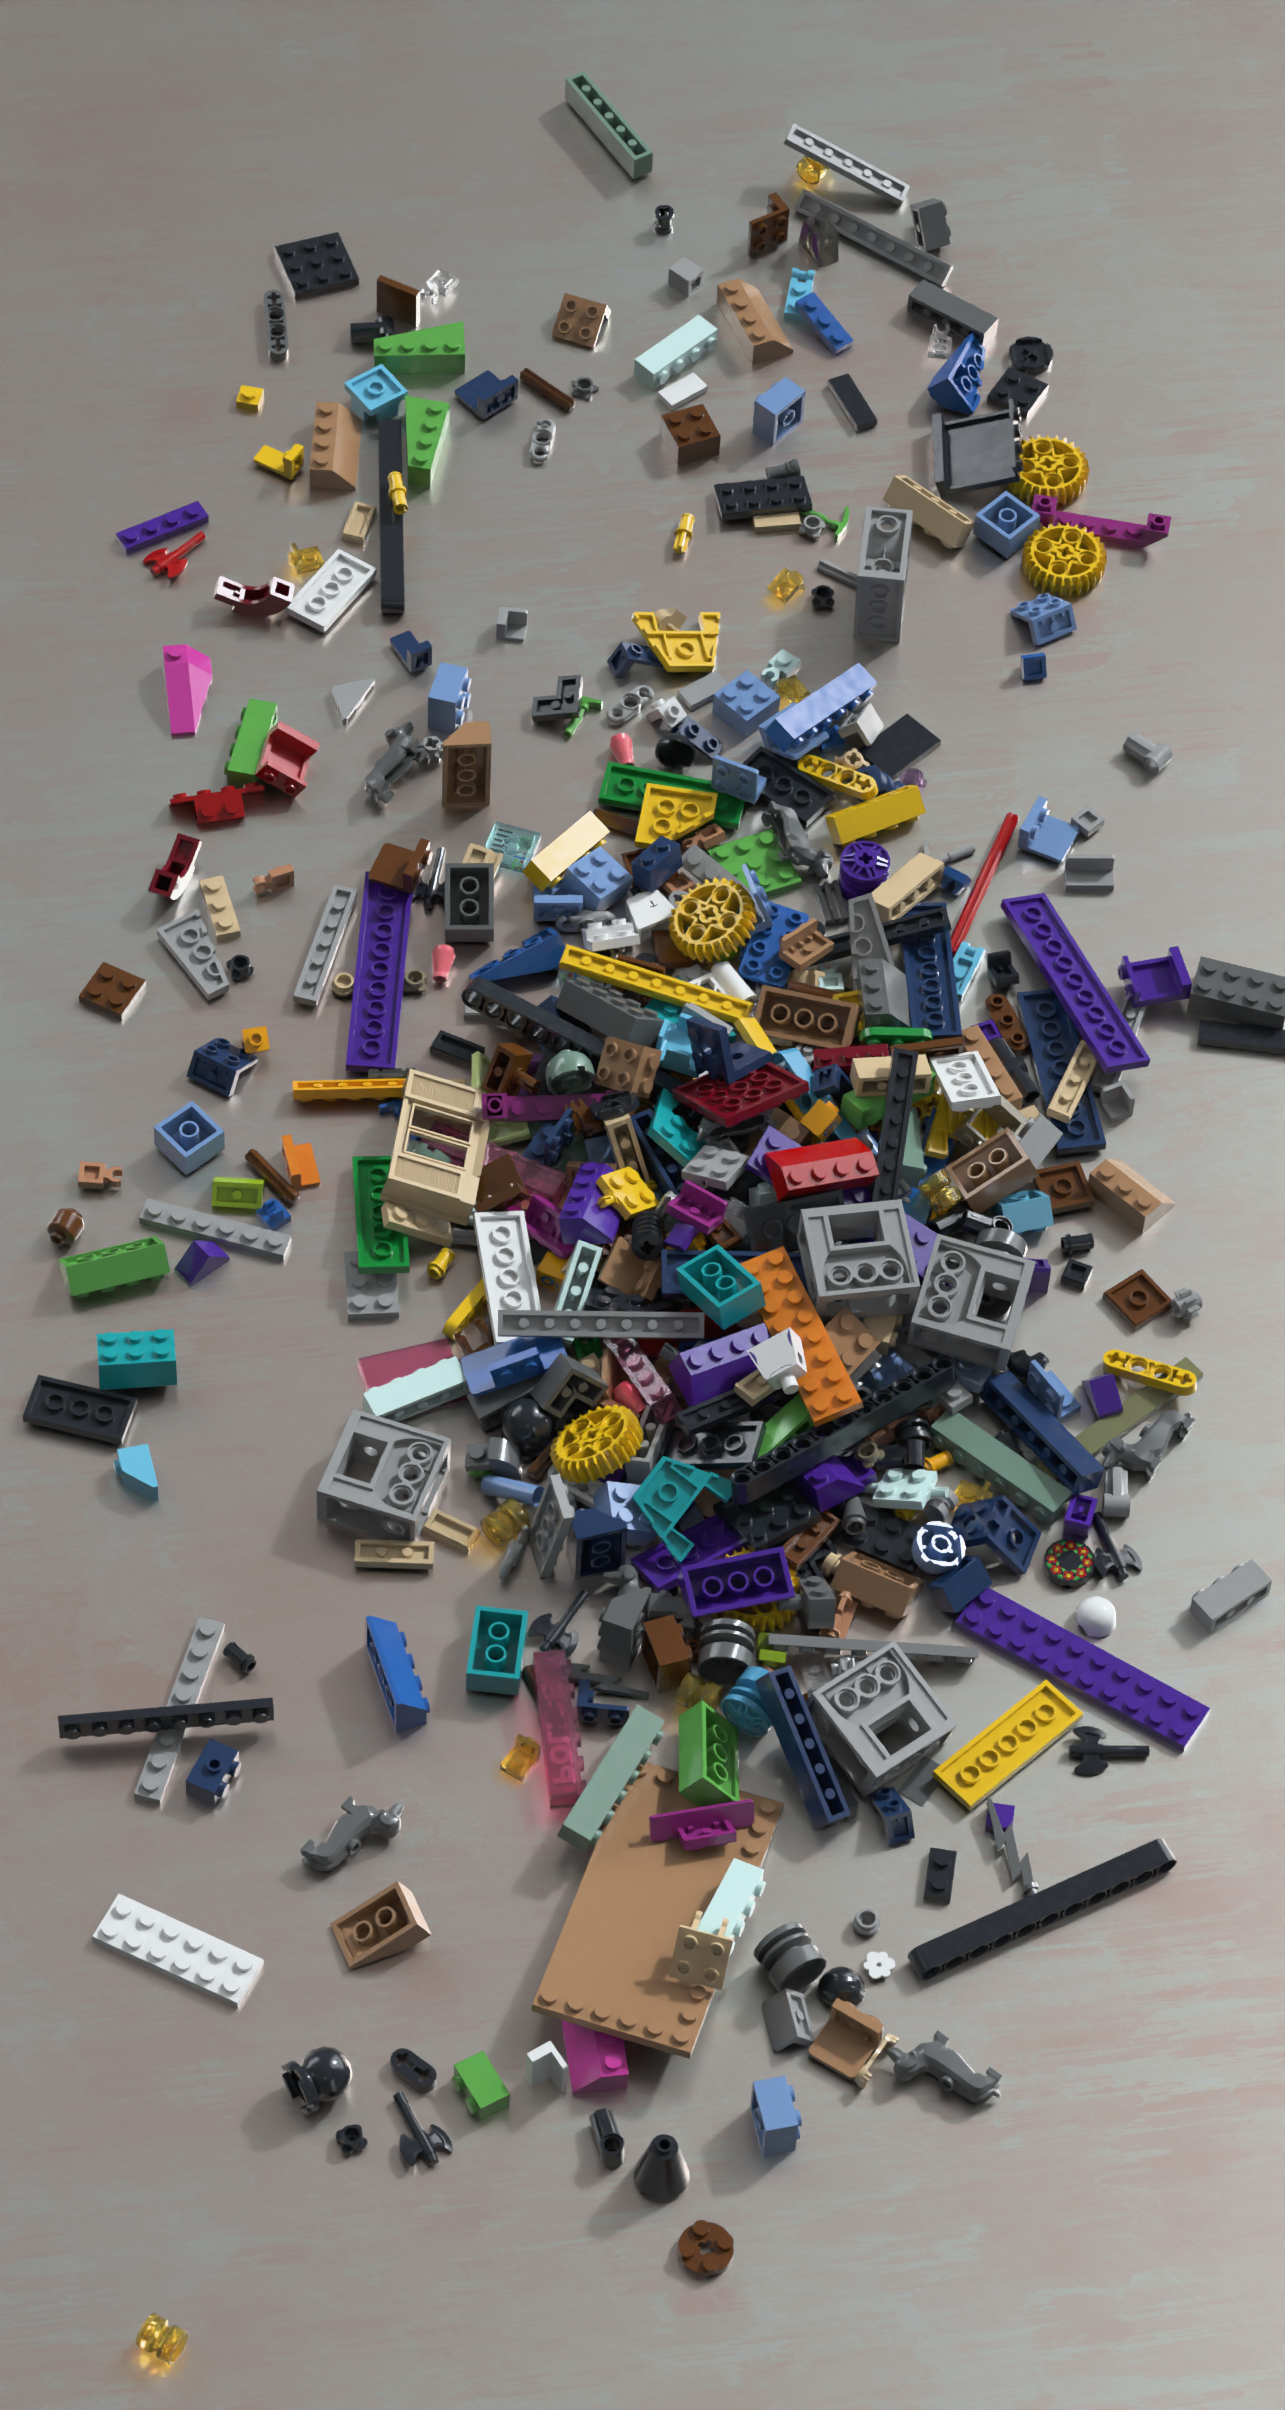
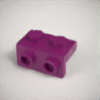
M686 1180L683 1182L681 1193L667 1203L665 1212L679 1221L694 1226L699 1232L708 1235L723 1223L728 1203L691 1181Z

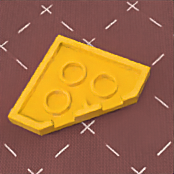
M647 783L635 838V847L647 849L660 836L676 841L714 819L718 794Z

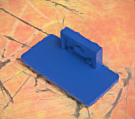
M768 901L774 915L770 916L773 926L751 935L750 939H745V943H748L747 948L742 947L738 958V961H741L738 974L740 977L770 987L784 989L792 966L779 958L780 940L785 934L791 933L801 924L808 922L809 916L806 913Z
M517 1337L464 1356L460 1362L471 1395L479 1397L541 1375L548 1370L559 1353L566 1356L567 1354L560 1337Z

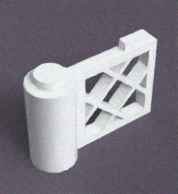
M718 962L713 965L710 973L688 982L698 986L708 982L714 991L754 1003V1005L757 1002V996L729 962Z

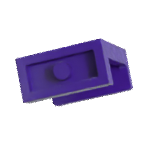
M1178 946L1169 947L1166 957L1130 963L1128 956H1122L1121 965L1117 968L1120 980L1124 981L1125 996L1131 1000L1133 1008L1189 999L1192 982Z

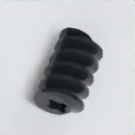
M654 1211L640 1212L632 1222L631 1248L633 1253L644 1261L656 1260L661 1256V1250L663 1249L664 1221Z

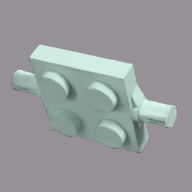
M888 1468L880 1482L871 1483L865 1486V1490L862 1491L863 1493H874L872 1498L874 1507L923 1510L931 1498H948L949 1496L948 1487H935L938 1481L937 1471H926L924 1469Z

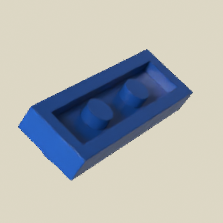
M814 291L795 302L794 306L834 355L852 346L854 340Z

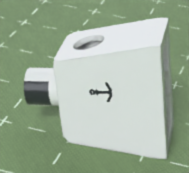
M638 886L630 888L627 892L629 899L626 900L625 916L628 922L633 923L634 933L639 934L640 943L651 939L652 930H669L670 922L668 918L673 916L671 909H675V907L658 890L654 893L649 891L643 893Z

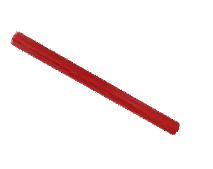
M1011 812L1006 814L950 937L953 958L960 944L966 938L1016 828L1019 818L1017 814Z

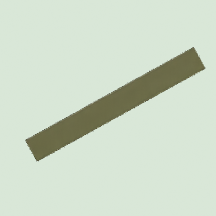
M1187 1357L1174 1365V1367L1194 1373L1196 1382L1203 1378V1372ZM1163 1373L1157 1378L1165 1379L1168 1375ZM1146 1385L1122 1403V1413L1099 1419L1075 1438L1095 1457L1103 1451L1105 1444L1109 1440L1121 1438L1179 1395ZM1042 1461L1037 1464V1468L1058 1483L1061 1481Z

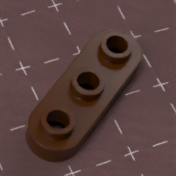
M1001 994L988 996L984 1006L988 1019H993L1002 1038L1015 1056L1025 1054L1029 1049L1027 1033L1009 1000Z

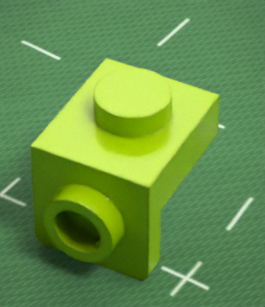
M760 1632L758 1634L755 1658L762 1660V1665L778 1667V1662L785 1663L786 1652L773 1651V1646L766 1645V1636L769 1633Z

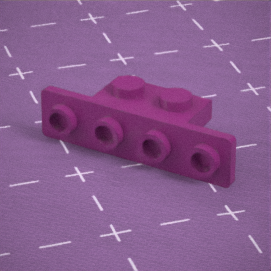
M532 1195L527 1212L524 1211L528 1235L535 1238L541 1246L552 1250L556 1257L568 1259L572 1255L574 1246L563 1244L558 1219L562 1210L541 1195ZM514 1205V1206H512L511 1208H509V1209H507V1210H505V1211H523V1210H522L521 1208H519L518 1206Z
M752 1799L651 1815L649 1817V1837L652 1842L677 1838L684 1850L692 1851L699 1850L702 1847L724 1846L731 1842H737V1834L734 1828L750 1826L754 1823V1802Z

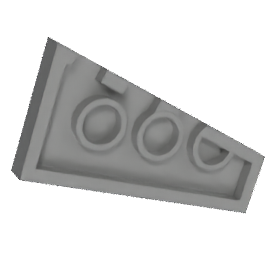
M872 893L848 900L853 991L858 990L856 981L858 960L884 959L895 967Z
M199 909L157 929L159 939L208 1001L229 991V982L215 954V948L209 939L206 926L202 922Z

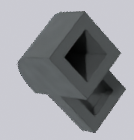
M490 1437L489 1443L466 1445L465 1469L467 1472L492 1470L495 1476L518 1481L522 1480L523 1457L520 1448L515 1443L503 1438Z

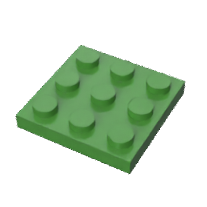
M773 829L707 849L706 854L750 888L741 866L746 863L749 871H755L760 882L756 885L763 886L767 897L800 888L802 885V880L792 862L789 860L780 862L777 854L779 851H783Z

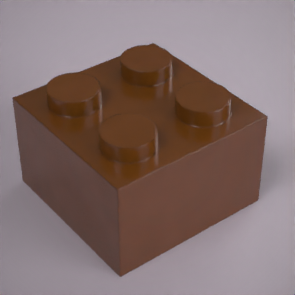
M703 404L661 415L660 435L677 466L719 454L721 435Z
M673 1615L643 1622L641 1652L658 1693L687 1686L689 1674H692L690 1661L693 1660L692 1650L689 1645L685 1646L682 1625L676 1623Z

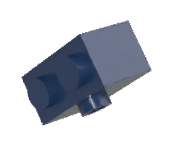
M660 836L646 850H643L631 862L634 885L654 893L683 866L680 844Z
M964 1556L956 1568L939 1575L928 1584V1587L941 1611L959 1613L966 1609L967 1604L989 1587L992 1581L979 1557Z
M209 1739L186 1779V1794L216 1806L218 1800L226 1796L231 1777H236L240 1771L239 1751Z

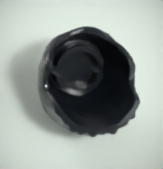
M672 733L662 737L655 747V757L657 760L672 770L679 766L690 767L696 757L694 745L686 736L680 733Z
M1023 1349L1010 1352L1007 1367L1016 1378L1027 1380L1029 1365L1032 1360L1035 1359L1043 1369L1046 1368L1050 1361L1042 1352L1029 1356Z
M843 1966L832 1968L824 1973L818 1983L820 1998L830 2006H832L837 1998L856 2006L863 2001L864 1993L866 1992L861 1976L854 1970Z

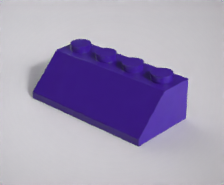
M588 1162L580 1165L558 1218L563 1244H576L578 1240L589 1244L613 1243L623 1217L611 1205L605 1208H601L598 1205V1199L604 1197V1193L595 1183L600 1176L615 1171L606 1163Z
M764 1323L681 1352L676 1356L668 1367L689 1407L734 1389L736 1383L758 1369L747 1350L771 1338Z
M835 1455L791 1479L793 1484L798 1487L820 1513L865 1490V1486Z
M783 1546L682 1566L678 1573L683 1600L692 1618L795 1598Z

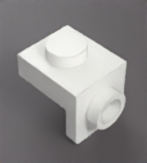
M675 696L665 701L662 698L657 700L650 706L652 710L646 714L650 722L662 718L668 728H672L687 716Z

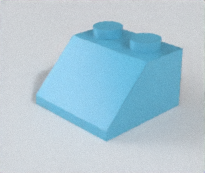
M1037 1189L1012 1193L990 1207L994 1218L999 1215L1008 1218L1013 1224V1232L1020 1236L1023 1235L1024 1231L1043 1232L1047 1230L1048 1226L1054 1225L1050 1196Z

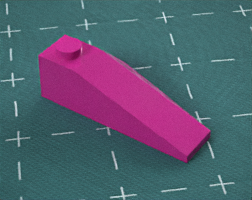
M187 644L163 646V667L171 737L195 735L202 714L203 704L207 698V691L212 682L210 658Z

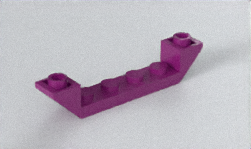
M1037 494L1034 496L1032 510L1040 515L1039 522L1045 528H1048L1049 523L1057 526V523L1060 522L1061 526H1066L1068 522L1069 526L1072 527L1078 524L1079 529L1086 527L1087 533L1093 531L1094 537H1100L1101 542L1138 548L1147 547L1168 537L1171 516L1149 513L1147 525L1057 511L1058 498Z
M606 1090L605 1094L507 1096V1093L481 1094L482 1119L505 1123L545 1122V1120L559 1121L564 1114L563 1107L567 1104L569 1108L572 1100L577 1104L578 1108L577 1100L579 1098L590 1107L594 1101L598 1104L602 1102L601 1098L603 1096L618 1091Z

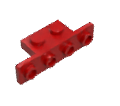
M258 782L244 784V788L235 789L234 786L222 787L220 792L211 793L210 789L197 791V795L187 796V793H179L173 795V799H169L168 806L194 804L197 825L245 818L242 796L261 794L265 791L264 785L258 786Z

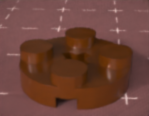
M698 2220L692 2226L685 2229L679 2238L678 2256L680 2263L688 2273L696 2277L708 2278V2275H720L732 2263L734 2239L722 2226L705 2220ZM709 2245L713 2252H706L703 2255L701 2254L700 2246Z

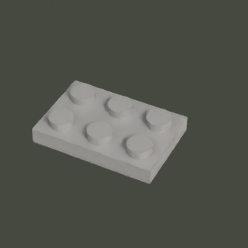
M357 1251L344 1252L348 1320L399 1318L397 1273L359 1274Z

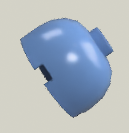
M940 1521L929 1522L920 1528L913 1539L911 1550L914 1561L926 1573L941 1575L956 1568L965 1556L966 1546L960 1534L957 1536L952 1531L953 1527Z

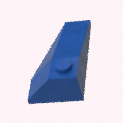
M973 332L966 337L945 362L927 387L931 398L940 407L968 415L975 412L980 402L978 388L982 386V380L979 378L980 371L984 369L986 351Z
M547 927L522 941V948L506 951L502 956L503 960H493L468 976L471 981L476 977L491 981L551 969L556 971L561 969L559 968V963L565 950V945L559 933L551 927Z

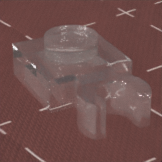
M440 268L427 281V287L422 289L421 299L424 300L427 296H431V304H436L439 295L446 297L458 285V277Z
M934 324L932 335L929 337L928 358L948 360L951 357L952 337H949V325H946L945 331H939L937 324Z

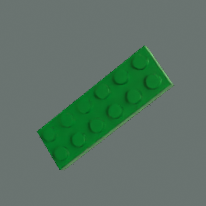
M608 761L598 796V804L641 811L647 783L718 794L714 819L705 824L711 825L715 823L720 827L739 829L746 801L712 789L710 780Z
M391 1156L352 1157L359 1274L410 1272L408 1234L385 1228L381 1207L386 1202L380 1201V1196L387 1180Z

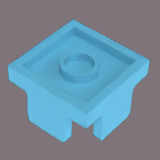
M382 364L344 383V389L351 396V409L362 421L367 420L368 415L371 417L377 414V421L378 419H392L398 415L399 403L405 399V395L408 396V391Z
M681 1013L678 1024L665 1019L656 1044V1049L662 1051L659 1066L699 1078L692 1059V1049L686 1020L693 1016Z

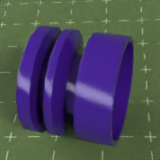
M859 841L850 844L843 850L840 858L838 884L846 901L872 893L882 882L889 878L890 856L881 845L870 841Z

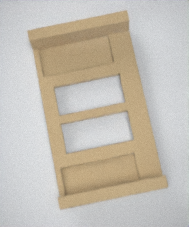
M410 1069L402 1086L404 1096L388 1176L381 1192L380 1201L467 1226L468 1219L475 1206L491 1123L490 1120L482 1119L481 1094L487 1093L481 1092L480 1089ZM414 1109L471 1125L468 1142L412 1126ZM409 1134L465 1150L464 1166L459 1167L406 1151Z

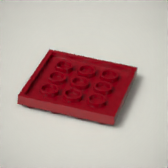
M768 1062L766 1065L757 1070L755 1069L731 1084H726L724 1076L714 1080L709 1078V1074H706L671 1089L672 1097L678 1102L727 1128L734 1127L747 1118L757 1117L759 1113L765 1110L777 1108L783 1102L797 1099L801 1094L810 1091L808 1081Z

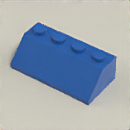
M371 1615L367 1616L365 1644L395 1731L398 1732L427 1724V1713H430V1706L427 1698H422L420 1693L422 1691V1683L419 1675L415 1676L412 1669H415L414 1660L411 1653H406L407 1641L404 1632H399L395 1622Z

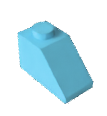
M148 1444L117 1449L118 1460H113L115 1474L116 1476L121 1475L123 1485L152 1501H158V1484Z

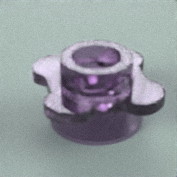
M916 768L908 769L905 774L899 777V781L906 786L917 785L919 788L927 786V780L923 779V773Z

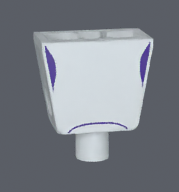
M790 1327L747 1350L764 1379L775 1390L783 1388L785 1394H793L798 1391L799 1386L796 1380L807 1373L801 1338Z

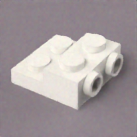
M626 918L611 920L612 924L602 926V922L587 924L588 928L581 929L584 949L592 952L639 945L640 937L639 934L634 933L633 923L626 922Z

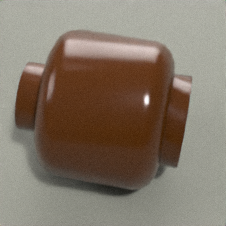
M73 1208L57 1210L47 1225L50 1239L57 1245L68 1246L74 1244L84 1230L83 1217Z

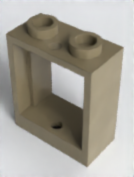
M1001 1095L1000 1105H993L991 1108H971L953 1135L969 1150H973L987 1141L985 1137L970 1125L981 1109L1003 1129L1008 1127L1015 1138L1028 1119Z

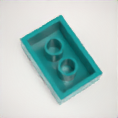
M719 1244L676 1268L681 1291L723 1330L766 1305L761 1283Z
M174 1329L96 1334L100 1390L177 1385Z
M476 1605L466 1671V1690L519 1695L528 1629V1611Z

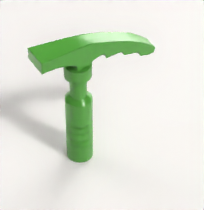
M846 506L844 509L842 522L832 521L827 516L814 510L801 512L800 514L805 517L809 515L820 517L825 524L831 526V529L837 530L834 534V540L838 541L848 524L849 507Z
M582 696L580 718L571 719L563 734L571 738L582 721L583 714L588 711L589 707L602 710L603 701Z

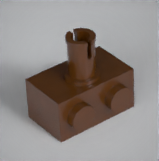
M516 1042L497 1044L481 1089L489 1094L507 1093V1096H517L520 1087L531 1095L538 1093L540 1089L535 1085L541 1087V1082L526 1073L533 1053Z

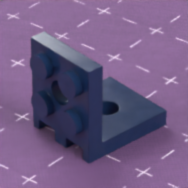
M694 1016L686 1020L696 1074L700 1075L708 1071L709 1078L716 1080L724 1076L726 1084H731L755 1069L757 1070L766 1065V1063L773 1061L771 1051L740 1041L730 1045L725 1026Z
M1004 1495L958 1505L950 1525L953 1527L952 1531L957 1536L959 1534L962 1536L966 1548L986 1544L1017 1575L1026 1573L1042 1534ZM1013 1534H1014L1015 1539H1016V1542H1015V1543H1014V1541H1013Z

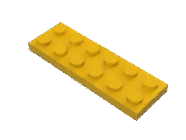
M1046 1679L933 1771L932 1776L971 1811L1082 1720L1084 1713Z

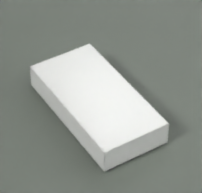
M693 372L659 391L658 398L672 411L707 392L708 386Z

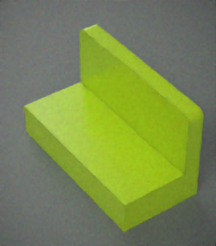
M214 1177L212 1181L211 1206L260 1209L263 1203L265 1180Z

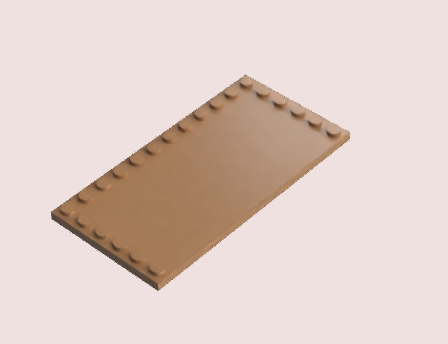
M647 1762L645 1766L639 1764L636 1770L640 1773L632 1786L626 1785L624 1790L628 1792L620 1806L617 1804L613 1806L612 1810L615 1814L608 1826L604 1825L602 1828L603 1833L594 1848L533 2001L531 2011L690 2059L716 1989L668 1976L679 1926L681 1924L691 1927L697 1911L703 1912L700 1919L702 1920L734 1858L759 1868L762 1867L783 1811L784 1803L739 1790V1801L752 1799L754 1802V1823L750 1826L734 1828L737 1834V1842H731L724 1846L702 1847L696 1851L684 1850L677 1838L652 1842L649 1837V1817L651 1815L704 1806H696L679 1793L678 1771Z

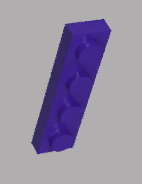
M196 501L117 532L116 540L127 555L209 522V515L199 501Z

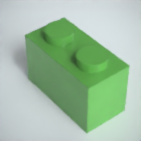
M484 2051L454 2064L453 2085L458 2092L462 2091L465 2095V2103L471 2114L475 2113L478 2119L482 2121L509 2107L510 2093Z

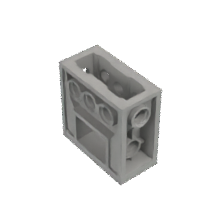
M866 506L857 574L853 638L900 643L909 571L913 510ZM890 524L894 528L887 531L882 529L881 526Z
M902 1199L801 1209L797 1241L809 1298L822 1322H828L843 1306H846L858 1319L914 1313L920 1291V1282ZM869 1237L874 1239V1242L834 1246V1241Z
M937 1234L912 1317L906 1344L1005 1372L1036 1261ZM943 1283H949L951 1286H946ZM983 1294L1012 1302L1006 1325L977 1317Z
M353 1409L317 1489V1519L383 1540L419 1541L422 1527L429 1518L450 1469L451 1438ZM354 1460L376 1467L369 1483L347 1477ZM414 1474L418 1477L416 1480L413 1479ZM406 1494L409 1496L408 1500L404 1498Z
M892 1641L814 1691L806 1702L823 1745L863 1798L944 1746L958 1726V1723L895 1641ZM897 1721L912 1742L893 1755H890L875 1735Z

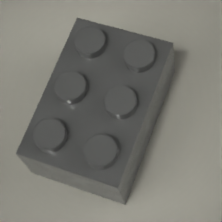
M445 863V942H494V863Z

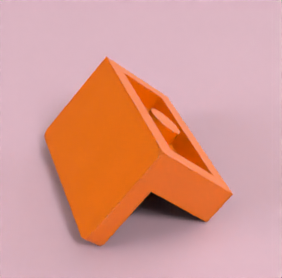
M291 1134L281 1136V1151L290 1185L295 1190L319 1186L321 1184L311 1143L294 1145Z

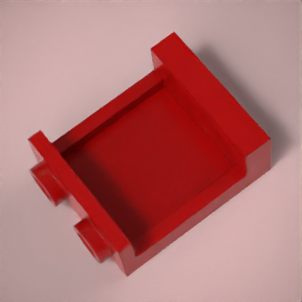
M279 721L267 733L255 775L281 789L286 794L296 797L307 786L304 778L311 756L318 751L320 743Z

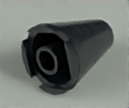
M667 2134L656 2136L636 2163L634 2169L636 2188L639 2192L641 2191L648 2199L664 2203L678 2198L688 2186L689 2168L676 2139Z

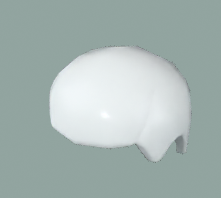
M1098 1596L1084 1599L1076 1609L1077 1624L1083 1627L1086 1635L1089 1637L1101 1638L1109 1635L1116 1628L1115 1608L1110 1601Z

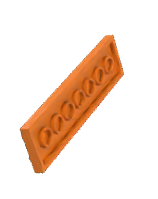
M784 1246L740 1263L762 1285L766 1305L757 1311L771 1337L790 1327L801 1338L807 1373L796 1381L799 1386L798 1393L815 1427L863 1408L862 1400Z

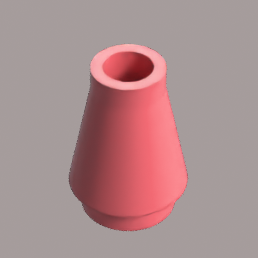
M626 733L612 736L609 747L619 764L634 766L632 739Z
M437 945L435 950L432 951L433 980L443 983L447 981L448 974L456 957L454 949L449 945Z
M629 1381L620 1383L613 1390L614 1401L640 1414V1418H642L646 1405L636 1386L630 1384Z

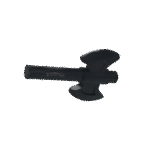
M437 848L430 879L427 883H423V880L417 883L413 891L412 903L420 898H424L423 906L426 909H432L436 898L445 902V881L442 884L439 883L446 854L445 848Z
M1094 1513V1523L1107 1550V1553H1105L1100 1548H1097L1094 1552V1565L1099 1574L1105 1577L1108 1570L1114 1569L1119 1579L1125 1580L1129 1577L1127 1567L1137 1572H1142L1143 1565L1139 1555L1126 1544L1123 1546V1551L1120 1552L1119 1548L1116 1547L1102 1513Z
M580 1591L560 1620L555 1624L551 1622V1613L541 1615L532 1622L527 1635L529 1637H544L543 1643L539 1647L541 1652L548 1654L556 1645L561 1651L562 1659L572 1655L578 1644V1631L574 1630L571 1633H566L565 1631L590 1597L587 1591Z
M1091 1726L1074 1728L1073 1734L1078 1736L1083 1744L1069 1745V1756L1083 1757L1082 1763L1074 1769V1772L1082 1775L1098 1774L1108 1768V1763L1101 1761L1099 1757L1149 1756L1150 1752L1149 1746L1098 1744L1100 1740L1106 1739L1107 1734Z
M400 2091L393 2095L400 2112L413 2134V2139L402 2134L399 2140L401 2156L409 2166H414L415 2159L419 2155H422L427 2160L429 2166H434L439 2162L436 2150H442L449 2154L453 2152L452 2142L441 2128L431 2124L430 2133L426 2134L404 2093Z

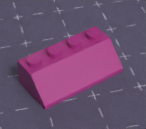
M561 2020L572 2094L580 2095L628 2089L629 2073L623 2039Z

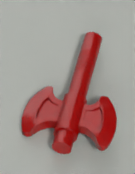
M200 531L169 554H167L168 548L156 550L144 558L143 564H155L150 569L153 576L168 571V579L174 578L184 571L188 562L187 559H178L204 541L206 535Z

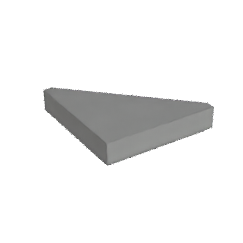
M374 678L331 686V692L343 724H347L349 717L365 699V695L374 687Z

